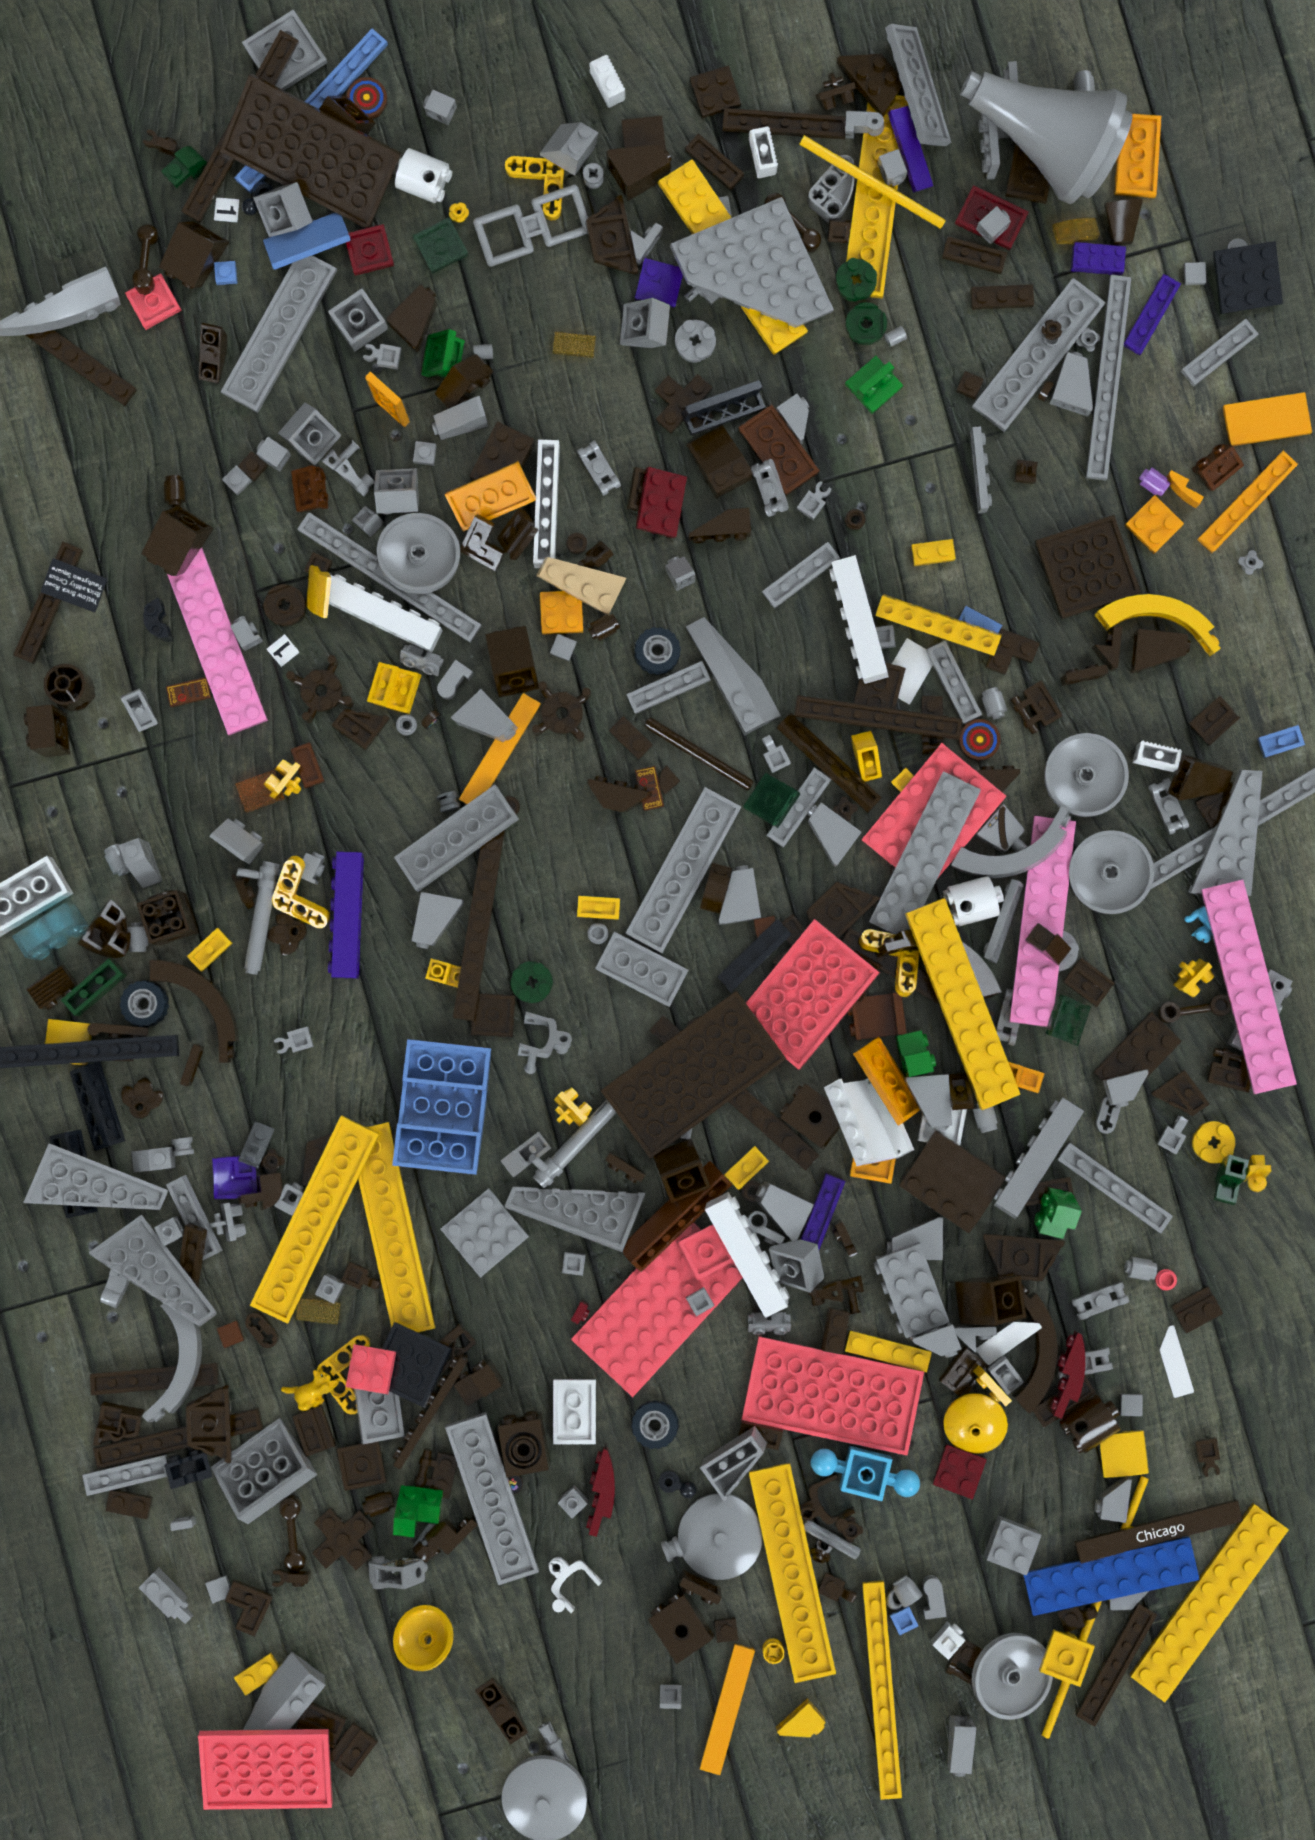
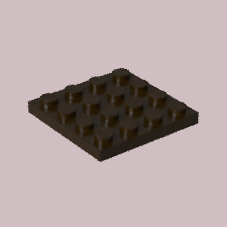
M1115 515L1035 541L1061 620L1141 593Z

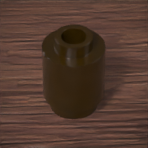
M166 476L163 482L165 503L169 504L170 507L182 506V503L186 502L185 484L182 481V476Z
M612 613L591 622V628L588 631L593 640L598 639L600 642L615 634L620 626Z
M385 1490L366 1496L365 1502H362L365 1514H370L371 1518L389 1512L391 1508L395 1507L391 1491L385 1492Z

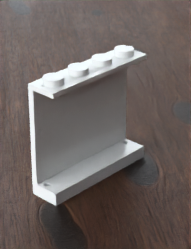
M868 1078L843 1083L842 1079H838L824 1087L856 1166L896 1159L914 1150L904 1124L902 1123L899 1126L896 1124Z

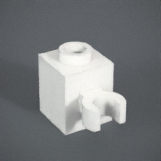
M946 1622L930 1641L949 1660L965 1642L962 1635L964 1632L955 1623L950 1625Z

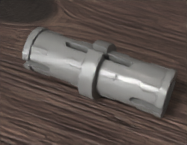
M548 1721L540 1725L538 1730L547 1744L545 1746L546 1749L550 1750L552 1756L561 1758L566 1762L570 1761L561 1744L562 1740L560 1737L558 1738L551 1722Z

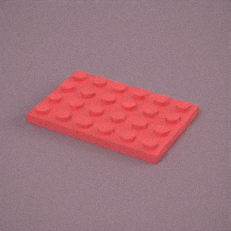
M943 743L939 745L862 838V841L895 868L943 771L981 789L939 876L955 859L960 848L965 847L1006 798L1004 793Z
M814 919L746 1004L784 1054L786 1060L800 1070L880 972Z
M329 1729L199 1731L198 1741L204 1810L332 1808Z

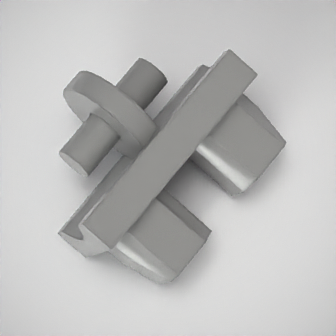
M230 1203L220 1204L223 1221H221L220 1213L214 1214L215 1222L209 1224L210 1228L216 1227L217 1235L224 1234L222 1227L224 1225L226 1241H235L236 1238L246 1234L244 1223L234 1225L232 1218L243 1215L242 1206Z

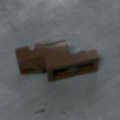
M474 1515L470 1519L465 1517L458 1525L459 1530L447 1519L439 1521V1524L428 1523L414 1543L413 1551L426 1563L441 1552L440 1549L448 1556L478 1525L476 1517Z

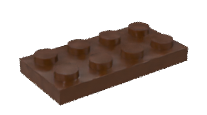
M772 404L738 427V431L762 464L765 460H773L785 496L820 472Z

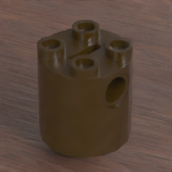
M71 664L54 666L47 672L44 678V690L48 698L68 711L82 710L95 698V687L92 679L85 672Z
M1097 1394L1064 1415L1061 1419L1062 1421L1059 1422L1064 1433L1067 1436L1071 1434L1073 1437L1072 1444L1079 1454L1082 1452L1086 1454L1121 1430L1114 1419L1120 1415L1119 1411L1111 1400L1104 1404ZM1081 1426L1087 1428L1085 1433H1078L1076 1430Z

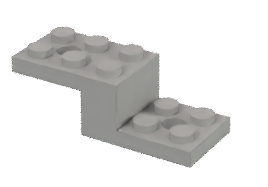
M1017 61L1008 62L1006 70H1003L1004 79L1018 82ZM981 114L979 133H983V140L980 141L981 153H984L985 160H982V172H986V180L995 179L1000 166L998 139L1010 137Z

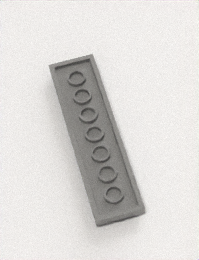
M313 255L292 263L222 388L221 393L257 413L260 411L337 273V268Z
M1073 278L973 404L972 408L1005 432L1106 302ZM1053 320L1061 324L1062 334L1059 338L1048 340L1044 337L1042 326L1045 325L1046 321Z
M943 771L873 912L870 923L893 934L910 930L905 913L924 906L981 789Z
M706 787L704 788L625 934L663 953L737 817L741 806Z
M485 1412L446 1425L445 1429L498 1585L538 1573L539 1568L509 1478H506L505 1467L487 1413Z

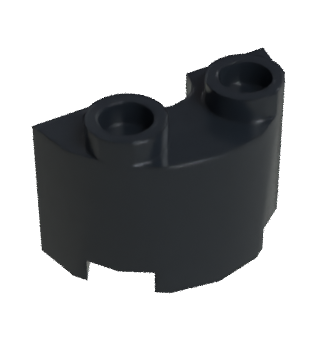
M158 597L145 605L143 613L144 625L157 639L164 642H174L170 627L163 623V618L167 616L164 602Z
M194 1449L188 1452V1456L180 1457V1454L167 1458L168 1463L164 1466L170 1489L213 1477L207 1454L201 1450Z

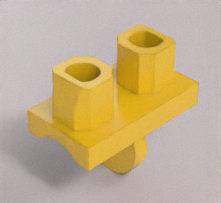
M283 759L275 770L284 777L279 780L271 774L265 781L264 785L271 791L270 796L273 799L279 795L284 787L287 788L284 792L287 796L292 792L299 794L301 788L298 784L301 779L295 777L294 780H291L300 767L298 763L295 762L292 765Z
M1200 958L1196 962L1192 960L1188 965L1181 962L1179 966L1182 971L1178 974L1180 978L1173 985L1176 989L1191 997H1195L1200 992L1196 983L1200 979L1202 982L1208 983L1214 978L1210 970L1212 968L1211 964L1204 962Z
M572 1087L565 1092H560L554 1099L559 1105L555 1111L560 1115L556 1121L560 1123L564 1119L569 1125L574 1121L580 1127L588 1119L587 1116L592 1111V1108L586 1102L579 1107L573 1103L579 1095Z
M1252 1155L1250 1157L1246 1179L1243 1181L1246 1182L1248 1180V1187L1254 1192H1261L1265 1189L1267 1184L1266 1177L1271 1172V1165H1265L1264 1155Z

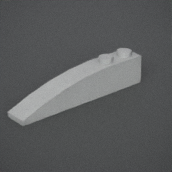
M103 267L63 285L61 292L55 295L52 292L45 295L46 299L39 304L33 302L27 305L23 313L15 312L0 321V336L27 335L60 329L87 319L93 320L105 311L111 312L121 304L107 268Z
M705 617L686 626L744 736L781 717L760 677Z
M291 1651L264 1684L258 1701L255 1703L243 1730H289L325 1687V1675Z

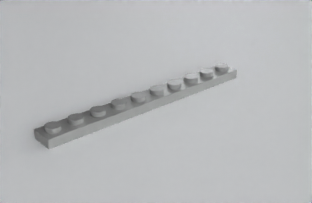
M1111 275L1109 278L1086 478L1104 481L1108 479L1132 277Z
M308 513L298 527L299 532L469 643L472 642L482 627L480 623L432 592L414 594L393 586L382 574L378 566L377 556L313 514Z
M1315 768L1260 800L1258 826L1315 793ZM1215 827L1153 863L1154 879L1151 889L1203 859Z

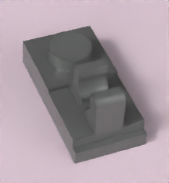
M255 1121L238 1161L258 1169L275 1129Z

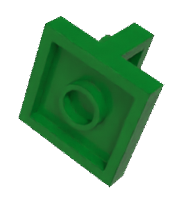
M447 329L427 336L422 376L431 377L437 375L445 378L452 366L461 362L465 340L455 337L456 331Z
M877 356L873 357L845 382L849 390L871 414L875 413L903 388V384L893 374L895 367L890 362L885 365Z

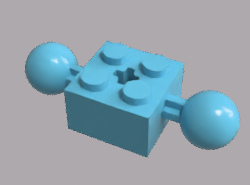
M849 1445L845 1461L837 1459L834 1452L829 1449H819L811 1457V1467L816 1474L829 1476L834 1472L842 1473L839 1488L843 1492L883 1501L886 1485L893 1486L894 1490L902 1497H911L920 1488V1479L912 1470L905 1469L897 1474L890 1473L892 1458L882 1453ZM868 1469L870 1475L866 1474V1476L863 1477L861 1471Z

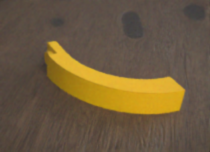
M1151 594L1129 596L1116 600L1095 613V617L1106 631L1116 624L1131 618L1143 616L1159 617L1170 620L1185 628L1199 642L1209 657L1221 649L1218 639L1214 635L1209 634V631L1214 628L1213 624L1198 610L1171 597Z

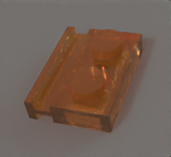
M271 770L235 783L246 813L286 799L283 791L273 799L270 796L271 791L264 785L271 774L278 778L276 770Z

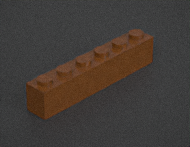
M711 1161L703 1167L711 1188L671 1203L669 1199L627 1240L622 1253L640 1272L705 1212L707 1202L721 1196L733 1185Z

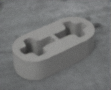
M1106 1095L1101 1100L1095 1127L1099 1132L1108 1134L1115 1129L1121 1107H1112L1110 1113H1107L1109 1106L1106 1105V1101H1108ZM1109 1115L1108 1123H1110V1127H1106L1103 1130L1100 1122L1105 1121L1106 1116Z

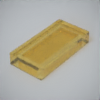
M555 332L553 354L594 358L596 336Z
M300 1298L297 1306L296 1320L339 1324L341 1303L336 1302L333 1304L329 1301Z

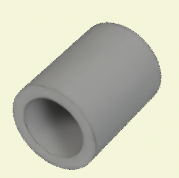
M899 326L884 334V338L891 348L906 340L907 335L903 327Z
M492 344L473 345L474 355L477 354L481 359H493Z

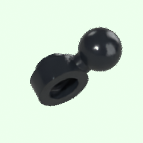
M259 181L253 186L252 195L253 197L260 195L259 191L263 188V193L273 190V187L265 181ZM254 198L246 199L242 203V210L246 215L252 216L258 211Z
M667 1470L659 1477V1486L664 1492L671 1493L679 1490L684 1498H692L696 1494L695 1484L691 1481L681 1482L680 1476L673 1470ZM667 1478H670L673 1481V1484L671 1486H668L665 1481Z

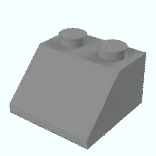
M582 122L561 124L540 152V156L575 176L595 149L599 132Z
M297 182L253 197L269 237L296 231L313 222Z
M654 298L624 304L620 345L644 348L665 346L670 305Z
M304 403L278 432L293 449L314 466L341 437V434L315 408L307 403Z
M417 468L376 470L374 497L377 514L418 512Z
M228 818L209 837L242 861L251 864L265 845L261 842L262 837L254 831L248 833L244 830L246 825L236 818L234 821Z
M799 1239L769 1248L773 1269L777 1271L780 1278L779 1283L811 1293L824 1279L818 1244Z
M950 1322L909 1337L913 1343L940 1356L945 1355L946 1358L958 1354L957 1351L961 1349L953 1324Z

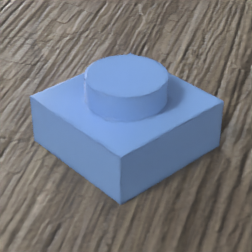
M235 261L214 262L217 285L238 284Z
M909 1606L889 1614L899 1635L918 1627Z

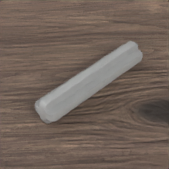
M811 1520L804 1522V1529L809 1534L853 1559H857L861 1551L859 1547L847 1542Z

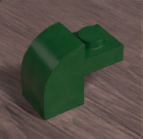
M186 146L174 154L175 158L161 172L178 188L190 176L196 180L202 174L207 161L192 146Z
M1230 1154L1223 1159L1215 1179L1217 1184L1213 1200L1233 1206L1236 1204L1240 1184L1246 1179L1249 1160Z

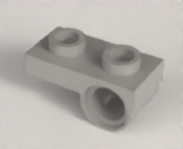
M754 1210L749 1213L747 1219L750 1224L749 1229L751 1233L756 1235L759 1233L765 1236L764 1241L772 1245H776V1243L782 1244L785 1237L766 1227L767 1217L762 1211ZM756 1214L763 1217V1222L759 1226H755L751 1222L752 1217Z

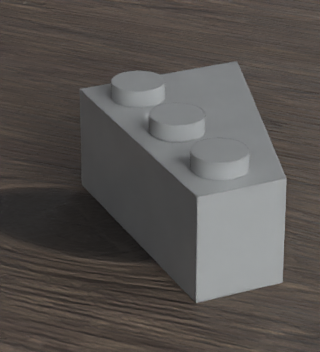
M755 1426L703 1458L700 1469L724 1502L765 1451L767 1442Z

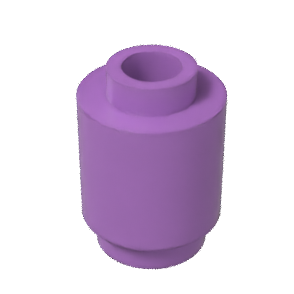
M1152 467L1150 470L1145 469L1139 477L1141 480L1140 485L1154 495L1162 496L1171 484L1167 481V477Z

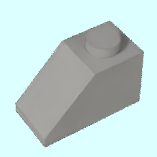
M795 394L779 405L776 411L799 443L803 444L809 404L804 397L800 398L798 394Z
M676 556L668 561L665 569L676 591L695 583V572L685 557L679 558V556Z
M1140 1070L1103 1080L1109 1105H1116V1108L1129 1105L1128 1101L1134 1100L1148 1075V1070Z
M537 1132L503 1158L501 1162L512 1177H515L532 1164L529 1161L531 1154L541 1157L551 1147L540 1132Z
M174 1146L132 1151L134 1172L175 1168Z
M1123 1476L1100 1494L1099 1500L1095 1502V1512L1100 1519L1126 1523L1132 1482L1130 1478Z

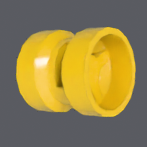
M769 1638L763 1643L762 1650L765 1660L770 1664L781 1662L784 1658V1648L781 1641L776 1638Z

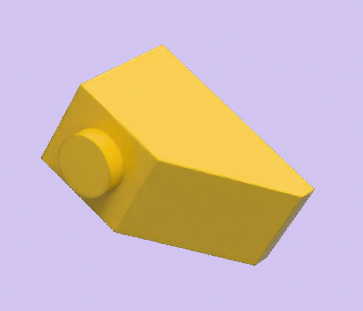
M867 731L852 735L853 752L860 778L865 782L881 778L878 747L872 732Z
M807 1698L776 1726V1731L780 1736L811 1737L813 1734H819L824 1729L826 1722L824 1716Z

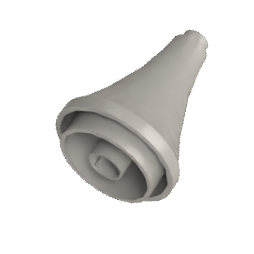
M971 71L960 91L961 96L969 99V106L987 117L1019 146L1038 167L1052 187L1056 197L1067 204H1073L1080 196L1090 198L1099 189L1116 162L1132 123V113L1125 110L1127 95L1115 88L1095 91H1072L1036 87L1004 79L985 71L981 75Z

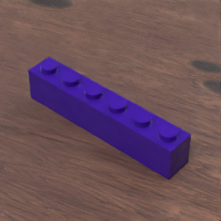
M336 852V857H333L332 867L336 869V875L332 877L331 884L332 890H335V898H331V911H334V919H330V932H333V940L329 941V952H332V961L328 962V973H331L332 978L359 979L364 854L362 852Z

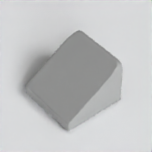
M366 505L351 520L370 537L384 523Z

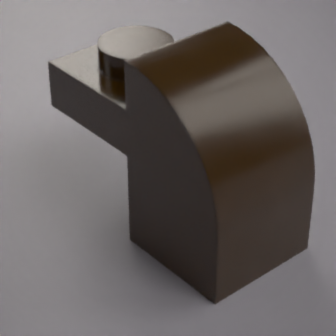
M712 863L700 909L720 914L732 868Z
M281 1173L258 1176V1193L238 1196L239 1205H244L245 1208L257 1207V1203L260 1202V1209L262 1211L276 1204L282 1194Z

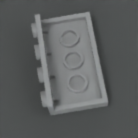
M920 1242L883 1256H875L877 1262L873 1264L877 1275L882 1274L884 1281L880 1283L884 1294L889 1293L891 1301L888 1302L892 1314L896 1313L899 1319L895 1321L899 1334L904 1333L905 1337L908 1338L949 1323Z

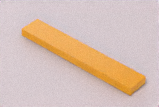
M1283 450L1197 540L1208 551L1213 553L1298 464Z
M524 693L521 695L508 717L518 727L516 734L510 740H505L504 742L494 740L461 794L460 801L468 804L492 787L541 706V703Z
M734 1643L701 1760L700 1770L717 1775L721 1774L754 1657L755 1649Z

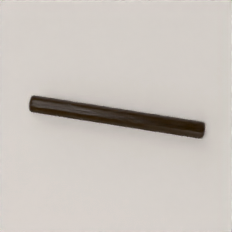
M649 717L644 725L646 729L745 790H749L753 785V780L653 718Z

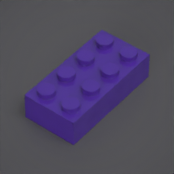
M1075 242L1072 248L1071 271L1122 276L1125 267L1126 246Z

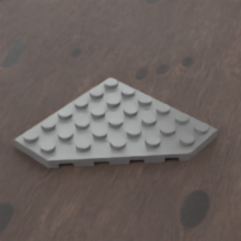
M782 197L670 245L688 285L707 290L708 293L720 298H727L734 301L735 304L759 311L762 315L786 322L794 328L832 313L834 310Z

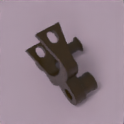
M859 1275L845 1280L819 1283L811 1293L808 1292V1295L811 1296L812 1305L825 1304L824 1299L842 1302L844 1301L842 1289H846L850 1305L849 1313H860L856 1292H864L862 1277ZM854 1281L858 1282V1287L854 1285ZM833 1291H837L838 1296H835Z
M834 1472L810 1485L809 1494L811 1499L801 1504L800 1511L805 1521H810L820 1516L824 1523L829 1525L836 1522V1528L844 1531L848 1528L846 1517L855 1514L854 1506L835 1516H831L822 1506L817 1492L820 1486L838 1479L837 1472ZM810 1510L812 1512L810 1514H806L804 1511Z

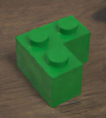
M922 1030L895 1036L905 1077L934 1071L933 1067L936 1066L934 1055L926 1050V1046H929L927 1035L922 1034Z
M1049 1187L1047 1193L1042 1196V1207L1040 1212L1036 1213L1034 1223L1039 1233L1063 1239L1067 1228L1075 1230L1082 1210L1072 1192Z
M401 1485L394 1515L393 1535L414 1538L417 1521L439 1524L443 1490Z

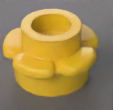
M454 203L449 208V217L455 222H464L469 216V210L464 203Z

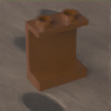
M897 992L867 996L862 1002L857 1000L847 1012L848 1016L852 1015L853 1024H849L850 1035L854 1036L855 1040L907 1034L902 996Z

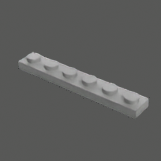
M1067 1143L1056 1159L1157 1232L1162 1233L1173 1216L1071 1143Z

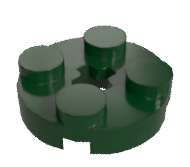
M851 258L839 267L836 274V286L839 294L846 300L852 302L865 300L872 295L876 288L877 272L867 261ZM859 276L862 281L861 284L856 283L854 285L851 277Z
M870 302L859 303L848 313L845 326L850 340L861 345H871L881 340L887 328V317L876 304ZM864 319H868L872 326L866 329L864 326H861V323L864 322Z
M534 961L519 965L514 970L511 978V987L514 994L520 1000L528 1003L543 1001L551 992L553 986V978L549 969L543 964ZM532 976L533 979L538 980L535 988L526 985V982L529 981L528 977Z

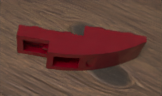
M1076 1331L1073 1332V1335L1070 1334L1068 1336L1065 1355L1062 1354L1059 1358V1371L1066 1375L1065 1378L1062 1377L1058 1384L1059 1393L1057 1397H1053L1050 1404L1051 1414L1061 1419L1069 1400L1078 1402L1084 1382L1085 1347L1082 1334Z
M605 1446L602 1452L598 1451L595 1463L599 1464L597 1472L592 1471L589 1484L593 1485L592 1491L599 1493V1495L595 1494L592 1507L595 1508L594 1515H589L586 1528H589V1535L597 1537L602 1516L611 1519L615 1496L614 1467L609 1449Z

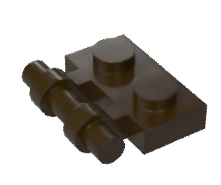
M1042 681L1022 692L1026 700L1021 702L1017 695L1010 699L1014 705L1013 709L1016 713H1019L1024 721V727L1028 728L1032 735L1039 731L1035 725L1036 722L1040 721L1043 727H1046L1063 716ZM1028 705L1032 707L1036 714L1032 718L1025 709Z
M1214 1048L1213 1056L1220 1057V1063L1211 1062L1206 1082L1249 1093L1251 1082L1246 1070L1247 1066L1243 1053H1234L1227 1048ZM1228 1061L1239 1062L1238 1068L1227 1066Z
M424 1449L423 1455L419 1458L420 1468L418 1475H415V1487L424 1488V1485H429L430 1489L443 1490L442 1498L449 1499L457 1468L455 1455L439 1451L437 1459L431 1458L432 1450ZM428 1466L435 1467L432 1478L426 1477Z

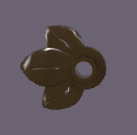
M286 913L276 915L278 925L269 930L267 938L273 943L280 944L281 955H289L297 950L299 941L303 940L307 934V928L303 922L295 921L292 916ZM295 927L298 929L297 935L293 932Z
M146 1077L140 1079L134 1088L124 1086L121 1093L123 1103L130 1107V1113L137 1119L147 1117L150 1111L159 1107L163 1100V1092H153L152 1084ZM138 1105H143L142 1110H136Z

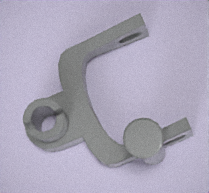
M352 440V443L339 456L332 449L321 461L335 470L364 497L375 481L366 473L360 479L347 460L357 449H360ZM329 457L334 458L333 463L329 462Z
M526 1012L524 1024L545 1025L549 1032L548 1042L543 1049L521 1043L519 1045L518 1055L528 1056L524 1070L528 1074H533L536 1072L535 1063L537 1057L548 1058L553 1049L559 1054L567 1053L568 1048L571 1046L572 1037L567 1032L558 1031L554 1019Z

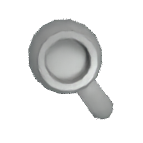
M905 1575L893 1583L894 1589L888 1593L886 1604L890 1609L898 1610L902 1606L905 1608L913 1604L923 1594L915 1582ZM894 1592L900 1601L899 1604H896L893 1600Z

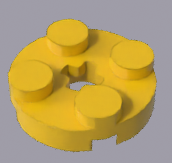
M1216 1121L1205 1122L1193 1134L1192 1148L1195 1154L1208 1163H1221L1228 1154L1233 1155L1235 1136L1228 1125ZM1213 1136L1219 1140L1216 1148L1208 1144V1141H1211Z

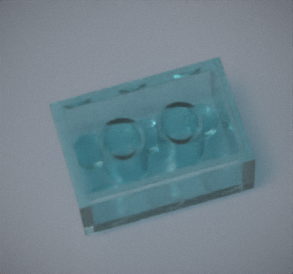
M65 902L13 935L12 938L25 958L42 960L50 955L49 951L53 948L59 949L68 943L67 939L72 936L76 938L85 932L84 929L89 925L76 905Z

